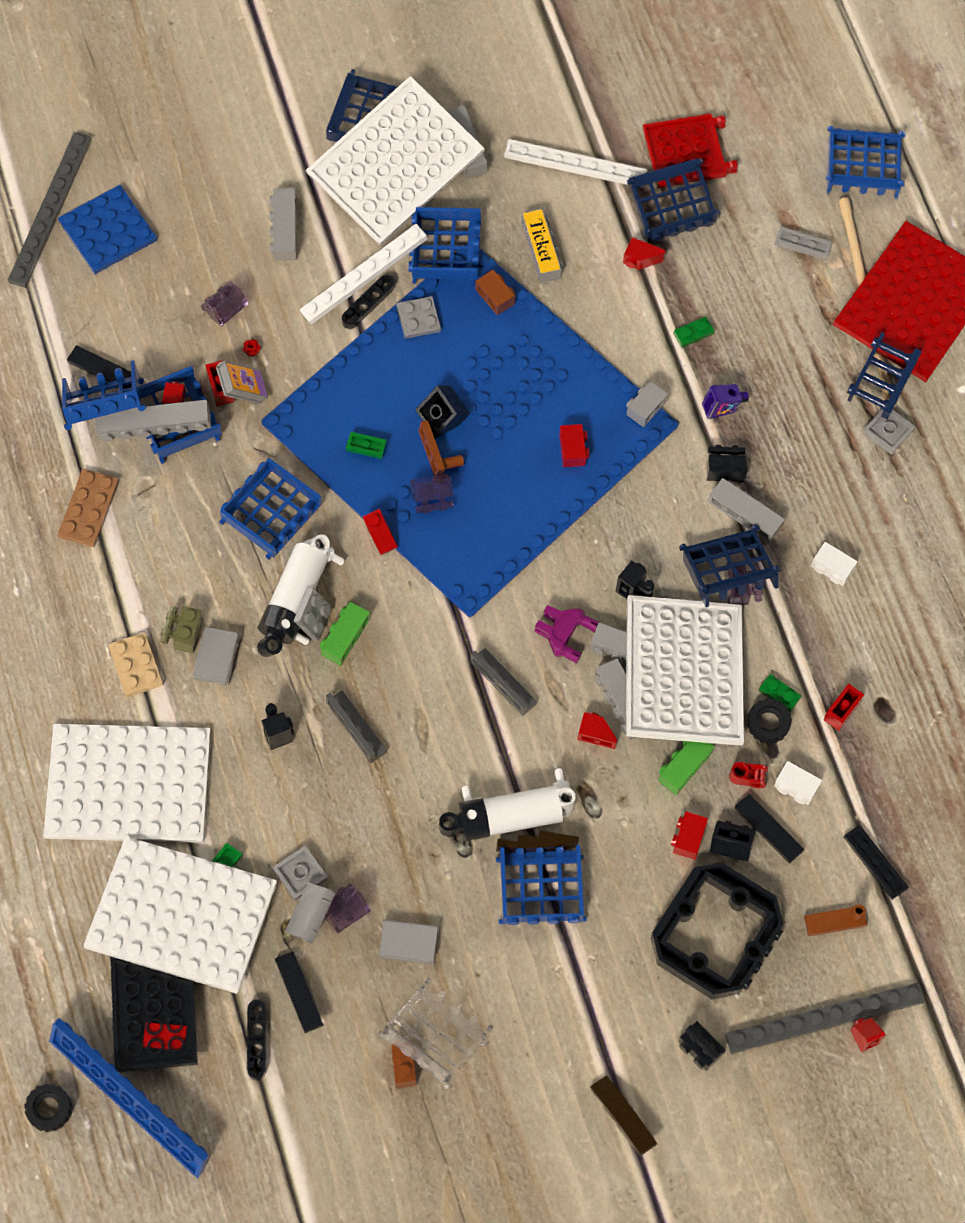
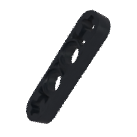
M381 276L342 314L341 319L344 328L354 329L394 290L395 281L392 276ZM384 282H385V283L390 282V286H389V285H385V286L383 287V283H384ZM371 293H378L379 298L371 299L369 295ZM363 304L367 306V309L359 311L357 307ZM353 317V322H352V321H348V322H347V318H348V319H351V318Z
M260 1000L251 1001L247 1007V1073L255 1081L263 1079L266 1074V1007ZM255 1005H259V1008L262 1009V1011L258 1012L259 1020H255V1013L251 1011V1009H255ZM254 1025H260L263 1030L261 1034L253 1035L251 1028ZM254 1045L262 1047L263 1050L260 1055L256 1056L251 1053V1048ZM251 1059H263L262 1062L258 1061L259 1069L262 1071L257 1076L254 1075V1072H251V1070L255 1069V1062H250Z

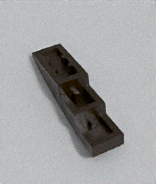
M540 830L538 838L519 834L518 842L498 839L496 852H500V848H504V853H514L518 848H523L524 852H536V848H544V852L556 851L557 847H563L565 850L576 847L579 837Z
M607 1075L590 1086L591 1091L602 1103L605 1111L616 1123L617 1128L640 1156L657 1145L649 1130Z

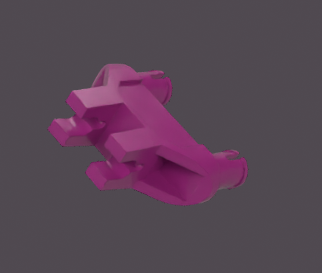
M547 605L543 617L554 622V624L550 626L538 620L534 632L548 639L552 652L556 657L563 656L577 664L582 653L567 646L569 639L579 625L595 633L600 621L585 615V611L579 608L560 611Z

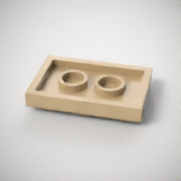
M145 632L108 644L126 698L163 686Z

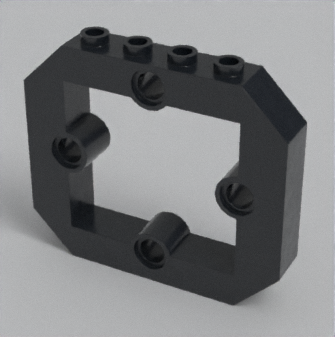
M719 862L694 867L651 934L650 938L656 963L712 1000L738 995L743 989L747 991L753 981L750 979L753 972L756 974L759 972L763 965L760 962L763 956H769L773 949L770 946L773 940L778 941L784 932L781 930L783 919L777 896L726 864ZM705 882L730 896L728 904L733 910L743 911L747 907L766 919L755 939L745 945L742 959L729 980L707 967L709 962L704 953L695 952L689 956L667 942L679 922H687L692 918L695 911L693 901ZM742 896L744 902L739 903L734 897ZM685 906L689 909V913L684 914L679 908ZM748 950H755L758 956H750ZM700 961L703 967L696 968L692 962Z

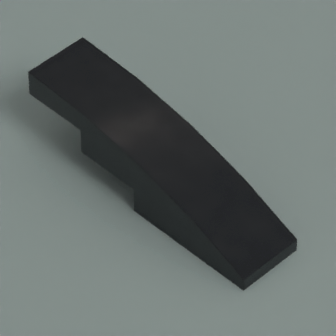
M292 951L275 958L276 965L304 1033L323 1027V1022L294 952Z

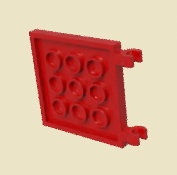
M712 113L642 124L652 170L655 171L698 158L703 160V164H700L705 180L727 177V172L729 174L737 173V160L724 163L716 128L723 129L726 127L725 115L713 118ZM696 172L685 174L688 183L699 182ZM682 175L669 179L671 186L684 184ZM665 180L656 182L657 188L667 187Z

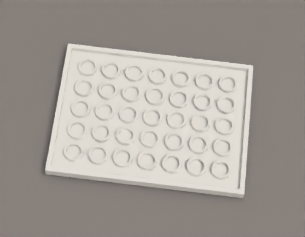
M410 76L315 161L306 172L381 246L412 217V214H415L416 207L425 206L484 152V148Z
M628 595L626 736L743 745L742 605L709 602V607H705L703 601Z
M53 724L44 839L124 841L126 836L149 842L203 843L211 729Z
M125 836L83 946L88 950L238 994L277 886V880Z

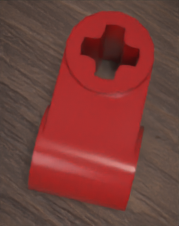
M737 762L729 772V779L736 785L762 789L766 787L765 774L768 772V767L761 764ZM735 770L741 771L743 776H737Z

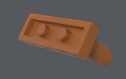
M428 420L422 421L418 432L435 479L442 478L446 469L464 466L462 455L441 458Z
M861 904L851 908L804 916L808 936L862 928L868 925L865 907Z

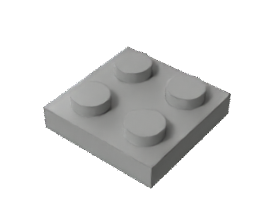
M433 297L397 303L396 307L405 339L441 331Z
M881 410L863 429L862 433L892 455L915 430V426L894 410H892L887 420L881 417L883 410Z
M307 587L293 621L312 640H319L332 606L314 588Z
M306 845L272 867L294 901L301 898L308 882L319 886L328 880V876Z

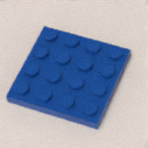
M121 185L58 217V222L94 275L157 241L156 235Z

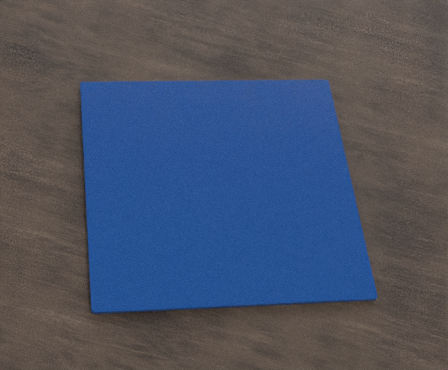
M479 249L478 279L492 270L497 275L500 274L505 284L511 287L516 294L513 306L496 315L475 290L476 280H474V285H470L471 280L424 279L398 303L433 297L441 328L440 332L405 339L396 303L261 420L262 425L361 518L380 509L398 546L396 550L467 617L474 616L678 428V422L662 408L645 427H642L627 416L628 407L626 405L631 398L635 399L640 389L481 249ZM458 250L454 254V261H467V250ZM441 265L439 267H449V265ZM453 265V268H467V265ZM437 385H451L470 415L458 427L434 439L442 459L462 455L464 466L446 469L442 478L435 479L418 432L422 419L415 409ZM582 424L583 431L587 432L585 448H589V459H586L585 466L563 467L559 438L560 426ZM350 432L387 440L383 458L378 459L346 451Z

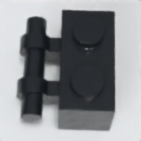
M721 445L708 446L707 481H720L724 478L732 482H744L746 476V448L738 447V445H732V447H721Z
M631 560L618 576L615 592L626 600L628 595L652 597L654 584L651 580L645 582L647 574L645 567Z
M269 703L265 708L267 718L261 721L265 738L270 750L293 742L294 727L290 717L286 718L284 712L278 714L276 705Z
M718 820L712 836L710 852L748 862L756 829L749 828L748 825L744 824L739 826L731 824V821L726 820L723 822Z
M698 1021L692 1026L690 1025L678 1040L680 1049L686 1054L689 1053L694 1058V1063L700 1069L704 1068L706 1071L726 1051Z

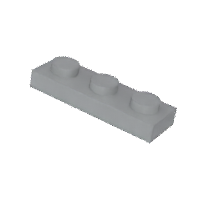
M780 226L774 245L827 260L832 242Z

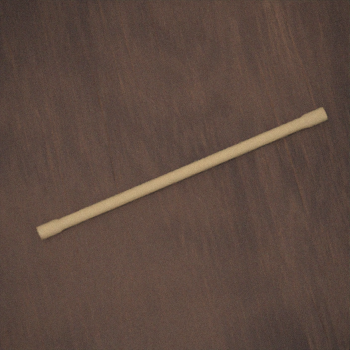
M844 197L839 200V205L846 227L858 285H860L866 274L853 222L850 200ZM876 352L875 358L885 362V357ZM877 367L880 379L890 384L888 372ZM882 389L883 399L889 401L891 395L888 394V391Z

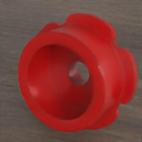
M255 339L246 340L243 343V352L247 356L254 357L261 349L260 344Z

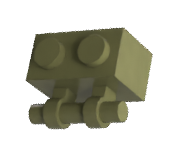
M171 606L170 611L166 614L165 619L167 621L165 628H162L160 642L168 644L170 638L173 639L175 650L194 653L203 622L202 610L183 606L179 616L177 615L178 608ZM174 623H178L176 631L172 630Z

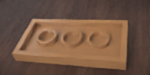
M82 469L59 529L58 538L95 547L119 483L118 478Z

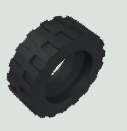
M776 699L760 700L750 710L747 727L750 734L754 736V739L759 740L761 743L775 744L783 740L784 736L788 734L792 718H790L791 713L786 705L784 706L782 702H778ZM764 713H773L778 717L779 725L774 730H766L760 724V717Z
M55 1084L37 1086L34 1090H31L29 1096L26 1097V1104H24V1112L28 1121L39 1131H57V1129L62 1128L69 1121V1116L72 1113V1104L68 1094ZM45 1098H53L58 1103V1111L51 1118H44L38 1112V1105Z

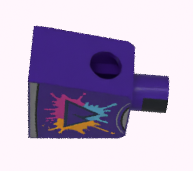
M736 384L711 386L702 402V406L707 419L735 413L741 403L748 402L749 396L747 391L740 392Z

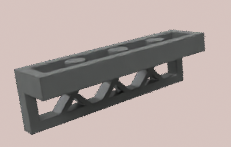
M486 648L479 653L474 651L471 654L472 665L522 716L537 705V701Z
M343 691L334 696L331 692L326 695V704L370 763L387 753L385 747Z

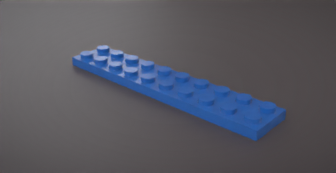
M58 1018L53 1023L49 1042L191 1174L198 1178L203 1173L209 1157L206 1150L202 1146L195 1144L187 1132H182L177 1127L175 1121L167 1118L162 1113L160 1107L152 1104L141 1090H137L127 1077L119 1074L112 1063L106 1062L98 1050L92 1049L84 1037L78 1036L73 1031L70 1024Z

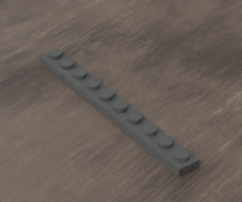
M77 132L73 133L9 275L8 282L10 284L23 288L27 287L92 141L91 136Z
M917 982L728 1032L725 1034L730 1053L735 1054L848 1024L861 1018L867 1019L923 1004L925 999L920 984Z

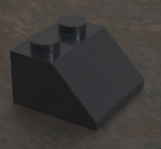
M437 385L415 409L422 421L428 420L434 438H438L458 427L470 415L451 385Z

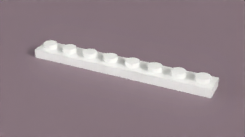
M510 139L508 140L504 158L626 185L630 177L647 173V169Z
M415 224L302 307L300 312L312 325L428 239L426 234Z

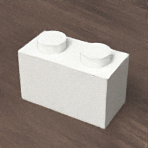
M825 542L814 557L811 567L817 573L829 577L833 583L844 586L855 570L858 561Z
M787 761L774 787L780 793L794 797L796 802L809 805L822 780Z

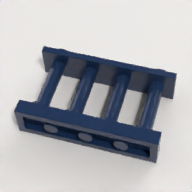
M881 332L879 338L875 336L871 344L873 350L856 383H851L847 393L850 394L848 397L850 402L853 396L856 395L881 407V410H883L881 417L888 420L922 351L915 348L913 353L909 352L907 354L882 342L885 333ZM879 348L905 360L904 363L907 364L905 369H898L875 358L874 355ZM873 364L896 375V378L899 379L897 385H891L866 373L869 365ZM862 379L888 391V394L891 395L889 401L886 399L882 400L859 389L858 387Z

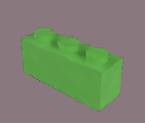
M349 602L347 607L344 606L341 609L339 620L333 622L329 630V636L327 638L324 637L320 643L321 655L342 666L370 620V612L352 602Z
M684 741V747L681 751L676 750L670 758L672 761L669 765L664 764L659 770L660 776L658 781L677 795L711 756L715 746L711 743Z

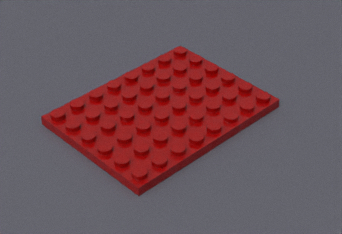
M906 220L837 316L833 326L872 350L871 344L875 336L879 338L881 332L885 333L882 342L907 354L909 352L913 353L915 348L921 350L922 352L911 374L926 383L965 327V256ZM879 348L877 349V353L905 369L907 365L904 363L905 360Z

